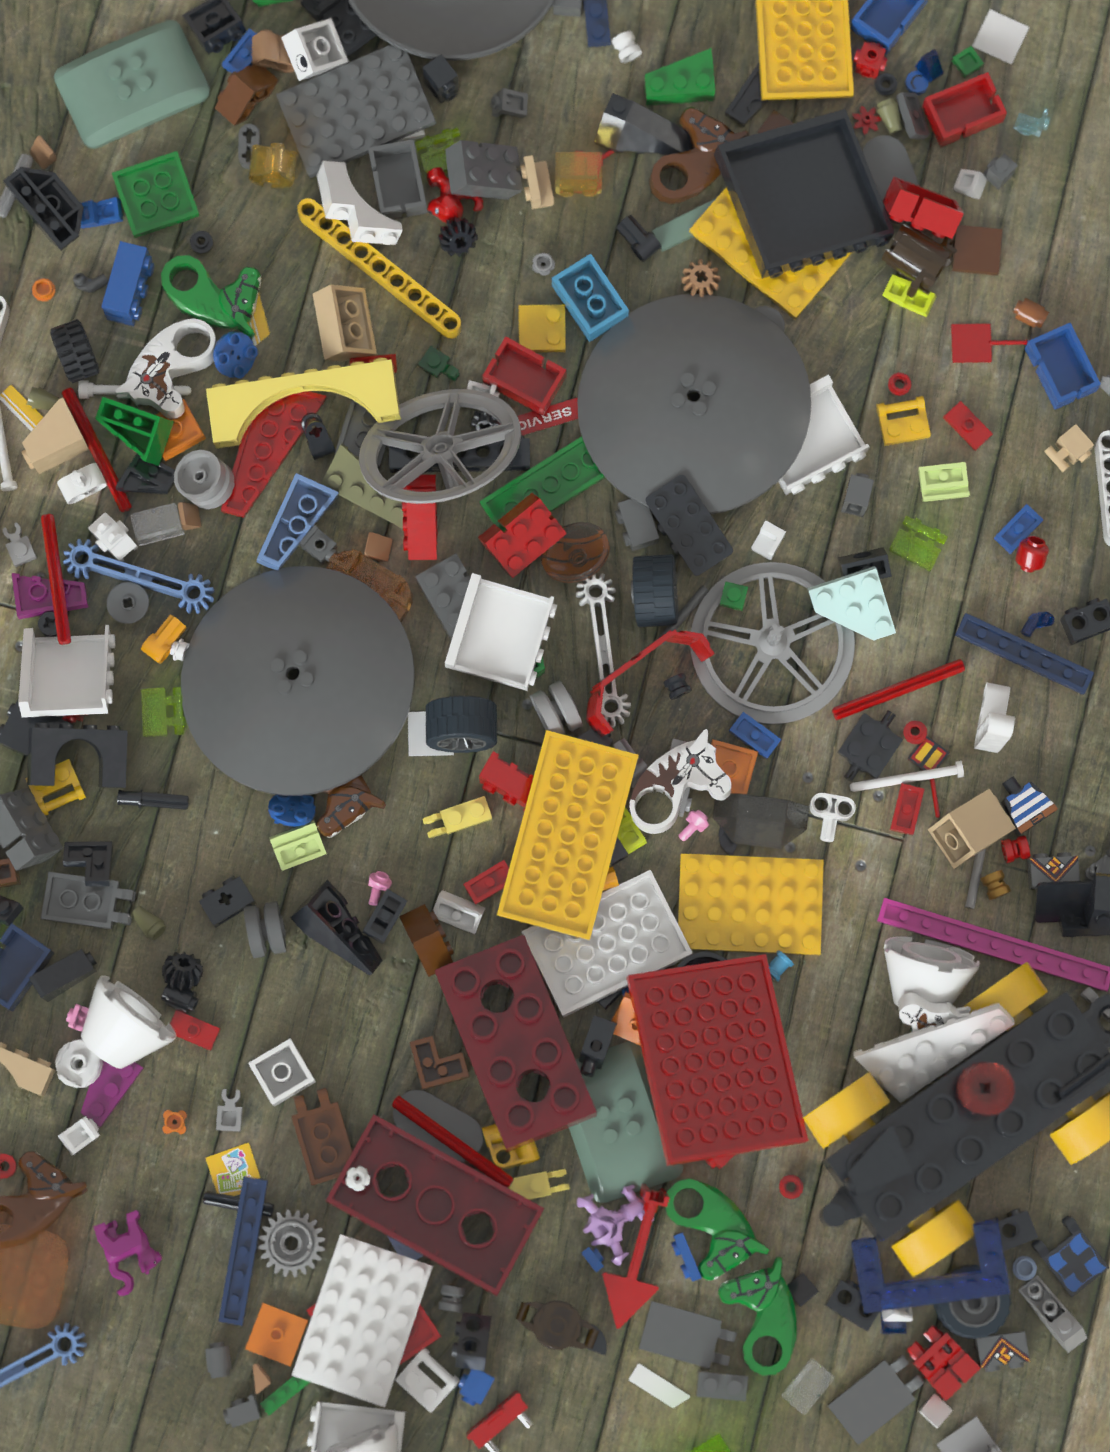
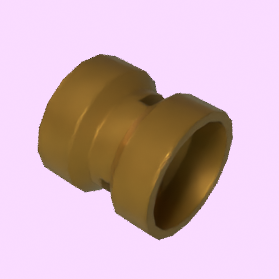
M998 870L980 878L983 886L987 887L989 901L1012 892L1010 886L1003 880L1005 877L1003 870Z

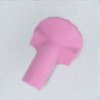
M699 810L696 812L690 811L686 817L689 824L678 836L682 841H686L696 830L704 831L709 826L707 822L708 817Z
M381 871L370 874L368 886L373 888L368 904L377 906L381 890L386 891L390 888L392 881L388 874Z

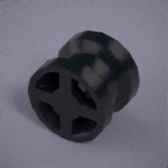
M46 612L38 620V627L46 637H57L54 612Z
M685 673L675 675L663 682L664 686L670 691L669 697L671 700L680 698L692 691L691 686L687 685L685 681Z

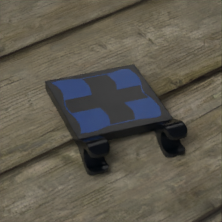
M1066 1216L1062 1219V1223L1071 1233L1068 1238L1050 1252L1043 1241L1038 1239L1032 1242L1031 1246L1070 1297H1073L1109 1269V1266L1079 1228L1073 1217Z

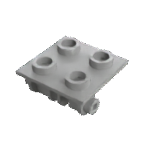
M977 1416L936 1444L941 1452H1002Z

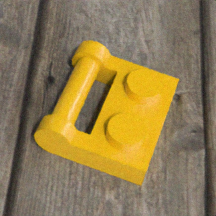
M923 396L915 397V400L876 405L884 446L930 438L931 433ZM917 409L918 415L887 420L886 414Z
M70 759L55 765L54 786L28 785L45 816L49 814V811L69 802L86 798ZM73 785V791L44 803V797Z

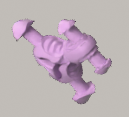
M634 1185L623 1187L621 1194H625L629 1203L621 1205L618 1212L608 1210L602 1206L598 1208L592 1202L593 1193L586 1197L577 1198V1206L580 1208L585 1207L591 1214L583 1232L586 1234L591 1231L596 1239L590 1242L592 1246L600 1244L607 1247L611 1246L614 1254L611 1262L618 1266L630 1254L629 1252L623 1253L620 1241L623 1240L622 1227L624 1222H632L636 1216L642 1222L644 1214L643 1206L645 1202L637 1197L633 1191Z

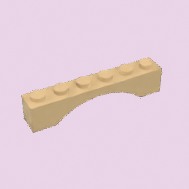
M0 1042V1062L12 1074L17 1085L44 1097L55 1073V1070L50 1068L51 1063L40 1058L36 1062L28 1059L29 1054L19 1049H15L14 1053L6 1050L7 1045Z

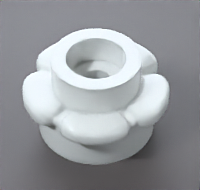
M180 639L179 642L175 641L172 644L170 654L173 655L174 661H184L187 648L190 645L184 642V639Z
M353 1167L347 1172L348 1178H346V1183L350 1188H354L355 1191L363 1190L370 1182V1176L364 1167ZM357 1176L360 1177L359 1181H356Z

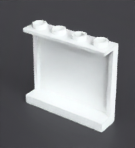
M829 375L810 384L811 415L807 436L795 462L778 481L785 495L791 492L795 495L805 489L804 485L810 482L816 484L826 478L825 474L831 471L837 473L846 467V463L852 460L858 462L867 456L866 453L870 446L864 444L832 388L833 382Z
M472 573L446 657L445 667L528 691L529 685L534 686L537 672L533 671L536 662L540 663L544 650L540 649L542 640L547 641L551 627L547 626L549 617L554 618L557 605L553 604L554 597L546 598L481 579V575Z
M105 625V635L71 636V643L60 645L57 637L35 638L33 628L24 629L18 701L22 717L108 714V704L113 702L112 689H109V685L114 683L113 671H110V667H114L115 664L114 653H111V649L115 648V635L110 633L109 625Z
M317 1402V1407L312 1406L310 1421L315 1423L314 1431H309L307 1446H312L311 1452H326L329 1450V1446L378 1425H382L384 1429L389 1427L388 1423L396 1422L398 1426V1452H401L406 1411Z

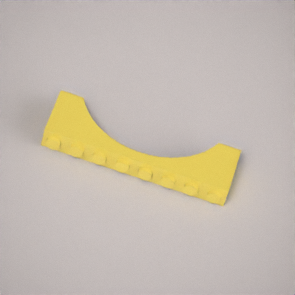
M378 358L373 360L372 363L353 362L350 366L346 367L333 365L329 366L327 370L308 369L302 374L284 373L281 377L277 378L264 376L258 378V381L239 380L235 384L227 386L226 384H215L212 388L206 389L213 443L217 449L240 445L247 428L261 411L283 397L306 391H326L348 397L363 406L378 423L401 420L393 363L386 358Z

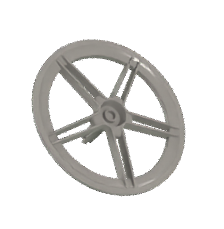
M449 389L431 392L400 404L401 420L383 423L376 422L361 445L359 465L366 482L375 491L387 498L416 504L447 501L476 491L491 482L507 468L519 448L521 426L514 410L505 401L492 394L470 389ZM451 407H453L448 431H444ZM460 407L484 411L497 419L501 424L454 436ZM444 408L437 432L431 437L394 431L413 417L428 411ZM505 440L503 449L495 462L474 479L456 455L461 451ZM382 445L420 453L388 481L378 470L377 460ZM453 462H455L469 482L465 483L454 469ZM435 463H438L446 490L415 492L403 489Z
M765 562L752 564L733 571L722 578L703 598L691 628V632L702 633L706 639L707 635L755 646L758 649L734 694L716 675L710 658L701 662L690 647L694 669L707 693L730 713L739 717L742 712H745L761 724L791 723L811 716L821 710L842 688L850 672L854 657V631L836 622L835 625L838 633L837 658L831 674L823 685L790 649L791 642L830 625L834 621L829 619L795 635L793 629L824 616L817 614L785 628L779 625L773 578L789 580L806 588L825 583L823 579L814 573L786 563ZM768 578L773 619H767L763 580ZM759 580L762 629L755 630L711 622V618L720 604L725 581L744 585L748 582ZM708 627L750 634V639L710 631ZM792 657L819 688L817 691L787 662L789 658ZM772 659H778L812 694L799 702L785 706H763L747 701ZM757 662H762V668L743 699L738 697Z

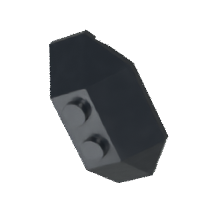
M20 167L3 180L24 211L60 251L79 237L84 207L55 172Z

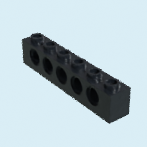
M521 435L517 453L504 471H528L530 469V438H525L524 435ZM505 440L465 450L466 455L459 458V460L468 472H484L500 455ZM389 446L390 473H397L414 459L407 456L410 450ZM485 448L490 453L487 457H479L477 451ZM453 462L455 471L461 472L455 462ZM435 463L425 472H440L438 463Z

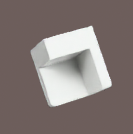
M765 520L751 549L763 557L772 560L785 537L786 531Z

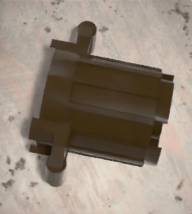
M902 225L894 236V242L890 249H886L882 260L886 262V265L912 281L907 290V296L913 298L918 290L929 295L930 291L928 290L934 285L945 266L949 267L953 261L952 254L957 252V249L951 246L954 236L953 239L945 236L942 243H939L912 226Z
M556 1300L545 1304L521 1302L515 1318L525 1328L534 1332L538 1342L553 1350H563L568 1347L593 1349L599 1333L590 1323L580 1318L579 1313L572 1305L564 1301ZM530 1307L538 1309L534 1316L533 1324L525 1321ZM581 1327L590 1329L584 1344L576 1341L581 1334Z

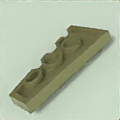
M341 443L321 484L339 492L338 495L403 528L402 502L387 498L375 491L362 475L359 457H356L348 450L347 446Z

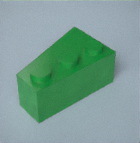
M712 48L645 74L644 91L646 106L714 101L716 91Z
M102 397L95 419L113 435L120 438L126 446L140 455V458L145 462L159 466L174 421Z

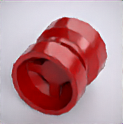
M1025 835L1018 836L1015 840H1001L1002 854L1006 863L1014 862L1018 858L1022 860L1030 858L1029 844Z

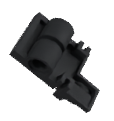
M302 0L300 2L316 22L332 19L344 52L348 57L377 35L359 18L348 0Z

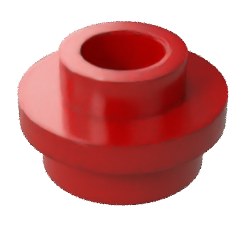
M895 373L889 378L888 388L892 394L903 396L909 392L911 380L904 373ZM900 381L904 386L897 388L895 383Z
M910 721L904 727V738L911 744H920L927 737V728L920 721ZM917 728L920 733L912 735L911 730Z
M787 1175L781 1179L779 1191L785 1198L795 1199L801 1195L803 1183L798 1176ZM789 1182L795 1184L793 1192L788 1191L786 1188Z

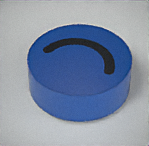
M922 71L909 73L905 81L906 90L917 95L923 94L929 84L927 75Z

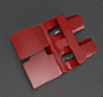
M932 1325L923 1333L931 1342L926 1349L915 1341L906 1350L919 1372L932 1385L940 1397L947 1401L962 1387L957 1379L962 1383H966L981 1368L947 1333H942Z

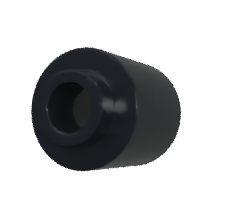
M167 984L161 997L165 1005L185 1014H188L189 1011L193 1012L199 1002V999L196 998L197 992L186 988L180 991L178 987L171 988L170 984Z

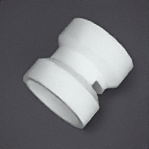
M632 31L623 32L612 40L614 48L619 51V58L622 63L630 62L642 53L639 45H636L634 42L635 36Z

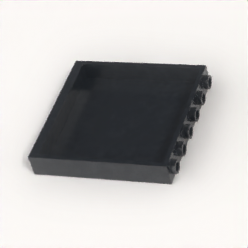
M846 109L719 144L715 150L716 162L762 278L769 276L770 278H776L781 276L783 272L790 270L797 272L807 265L813 264V266H817L830 258L837 260L845 257L847 253L854 251L855 253L864 252L871 246L882 247L890 242L894 234V229Z

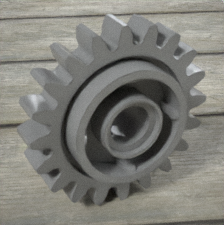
M287 1210L285 1218L278 1212V1221L269 1218L271 1227H262L267 1232V1235L259 1236V1239L264 1240L265 1244L258 1246V1249L266 1250L261 1259L269 1258L270 1260L266 1266L271 1267L275 1264L274 1273L277 1274L283 1269L284 1277L288 1276L290 1270L293 1276L297 1277L299 1269L306 1275L307 1265L315 1269L313 1260H322L317 1255V1252L325 1251V1248L319 1246V1243L324 1242L326 1238L318 1237L323 1228L315 1229L314 1226L318 1221L315 1219L309 1223L310 1214L307 1213L301 1218L300 1210L296 1211L295 1216H292L291 1211ZM291 1236L296 1237L299 1242L298 1247L293 1251L288 1250L285 1245L286 1240Z

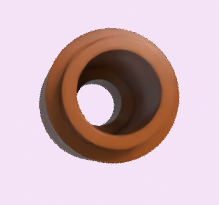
M1027 298L1024 301L1019 300L1013 313L1017 314L1015 319L1033 328L1036 326L1040 329L1049 314L1048 311L1044 310V306Z

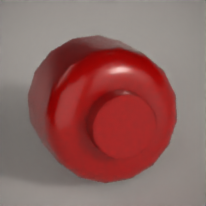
M1029 536L1019 543L1015 560L1025 572L1032 573L1034 570H1041L1045 566L1049 548L1042 538Z

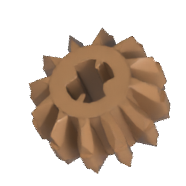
M701 259L698 260V266L690 262V269L684 268L683 274L685 276L681 278V283L686 284L684 291L692 290V296L696 293L700 297H704V293L706 295H713L712 290L718 291L719 285L717 283L721 281V276L716 275L718 268L710 269L712 263L708 261L705 266ZM700 276L705 278V281L702 280V283L697 281V278L700 279Z

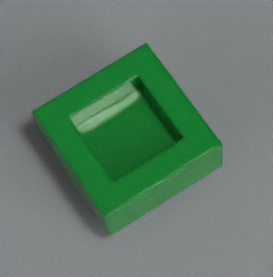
M972 46L966 48L951 60L964 79L984 66V62Z
M725 581L720 606L743 611L748 586Z

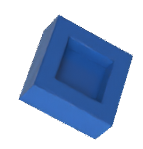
M588 1247L581 1253L595 1272L604 1267L601 1263L604 1258L596 1248L591 1250Z

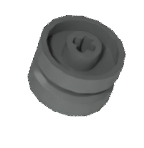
M277 901L264 904L263 919L260 909L256 905L244 907L246 930L254 959L266 957V941H269L271 951L275 955L287 952L285 924Z

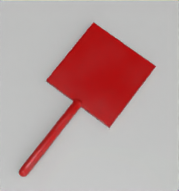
M951 324L952 363L992 362L991 345H1027L1029 340H991V324Z

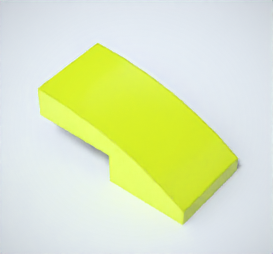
M892 274L883 292V296L910 311L927 317L936 299V294L930 292L929 295H926L918 290L916 295L911 298L907 296V290L911 281Z
M625 807L617 837L629 855L645 845L647 841Z

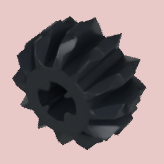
M455 217L453 222L447 220V226H440L441 233L438 234V240L442 250L447 251L450 256L456 253L457 256L461 257L462 252L469 254V248H476V243L474 242L478 240L476 228L465 217L461 220Z
M185 951L183 954L174 952L172 956H167L162 966L164 983L170 984L171 988L178 987L180 991L183 988L191 990L193 986H198L203 976L201 959H196L194 954L187 955Z

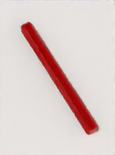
M70 387L63 390L62 396L95 462L100 468L120 512L123 513L130 510L132 506L125 492L116 490L119 480L74 389Z
M44 514L41 516L57 638L60 645L71 643V634L55 519L53 514Z
M961 659L955 660L836 706L832 709L833 716L836 720H840L959 674L965 670L964 663Z
M397 1096L392 1102L393 1108L494 1181L507 1188L510 1187L514 1180L513 1177L401 1096Z

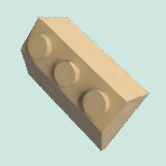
M329 285L313 293L324 360L342 362L349 360V358L377 355L365 288Z

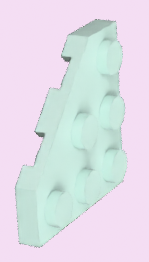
M875 566L807 588L816 613L872 640L896 633Z

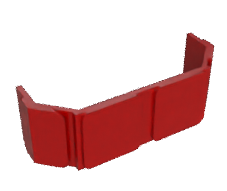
M669 630L633 656L631 660L592 687L593 690L590 691L591 697L588 700L586 721L590 727L597 731L601 737L613 731V728L601 713L604 686L665 641L689 645L701 662L708 659L715 653L710 648V643L704 634Z

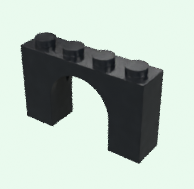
M35 723V728H29L27 785L54 786L55 758L58 750L66 742L80 739L93 746L98 754V787L126 788L128 731L121 730V726L107 725V730H97V725H83V729H74V724H59V728H50V723Z

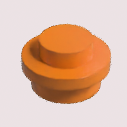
M46 278L37 280L32 287L34 297L42 302L51 300L56 292L54 283Z

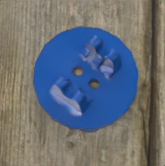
M229 332L217 341L213 360L217 370L222 375L229 378H243L252 368L258 355V350L247 335L241 332Z
M275 795L269 801L268 812L275 820V824L281 823L286 826L295 827L302 826L311 822L315 817L314 799L310 795Z

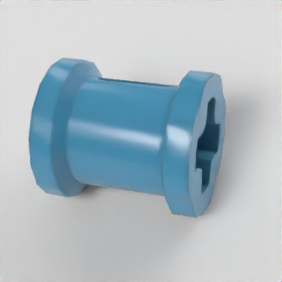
M778 950L776 952L777 956L769 963L771 978L776 982L780 981V976L788 967L794 965L784 953Z

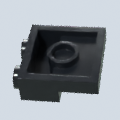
M207 0L182 15L207 54L220 52L225 44L230 41H239L243 34L247 32L242 19L228 0Z

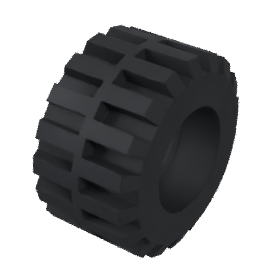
M78 319L51 328L50 335L65 374L72 384L99 374V366L84 327Z

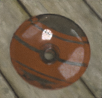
M587 522L572 523L562 527L567 534L541 555L544 570L552 579L563 583H575L593 576L603 567L609 555L610 544L605 532L600 527Z

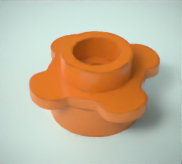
M166 1110L163 1113L165 1125L162 1129L164 1133L178 1132L179 1134H184L186 1132L185 1119L187 1114L185 1111L172 1112Z

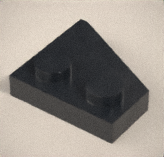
M136 454L116 485V490L122 492L168 494L175 484V469L161 462L159 466L145 462L140 458V455Z

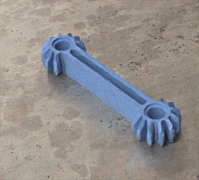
M78 539V546L76 547L69 543L68 546L72 551H64L63 553L67 557V559L63 560V564L69 566L67 572L69 574L75 572V578L77 579L81 577L82 573L85 579H89L88 572L93 571L125 582L136 583L141 587L182 599L178 606L180 609L186 607V612L189 614L193 608H195L197 614H200L201 606L208 610L209 606L206 601H214V598L210 596V594L215 592L214 588L208 587L211 583L210 580L206 579L202 582L203 577L200 574L196 580H194L192 574H189L188 582L96 554L99 546L97 544L91 546L92 542L88 539L84 545L81 539ZM80 555H89V559L86 563H77V559ZM96 564H106L118 569L125 570V573L114 571L102 566H98ZM154 579L182 589L175 590L166 586L153 583L152 581ZM193 589L201 591L200 596L196 599L188 597L189 592Z
M69 1323L64 1324V1330H62L60 1325H56L57 1335L53 1332H48L47 1334L53 1339L52 1343L0 1370V1388L62 1356V1365L68 1364V1356L72 1363H76L77 1358L75 1354L81 1357L84 1356V1352L79 1350V1347H87V1343H80L79 1339L85 1337V1333L76 1335L79 1327L74 1326L70 1331ZM64 1337H68L72 1342V1347L68 1351H64L60 1347V1341ZM51 1348L53 1349L54 1353L51 1356L28 1368L24 1366L25 1362Z

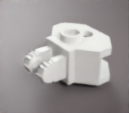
M107 513L101 515L88 527L89 531L97 539L95 543L103 552L108 550L118 561L123 562V558L132 549L135 551L138 548L127 535L128 528L120 520L115 522Z

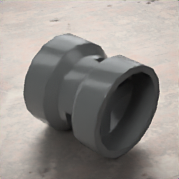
M442 1285L441 1293L443 1297L439 1302L438 1309L462 1313L463 1305L461 1299L465 1296L466 1288Z

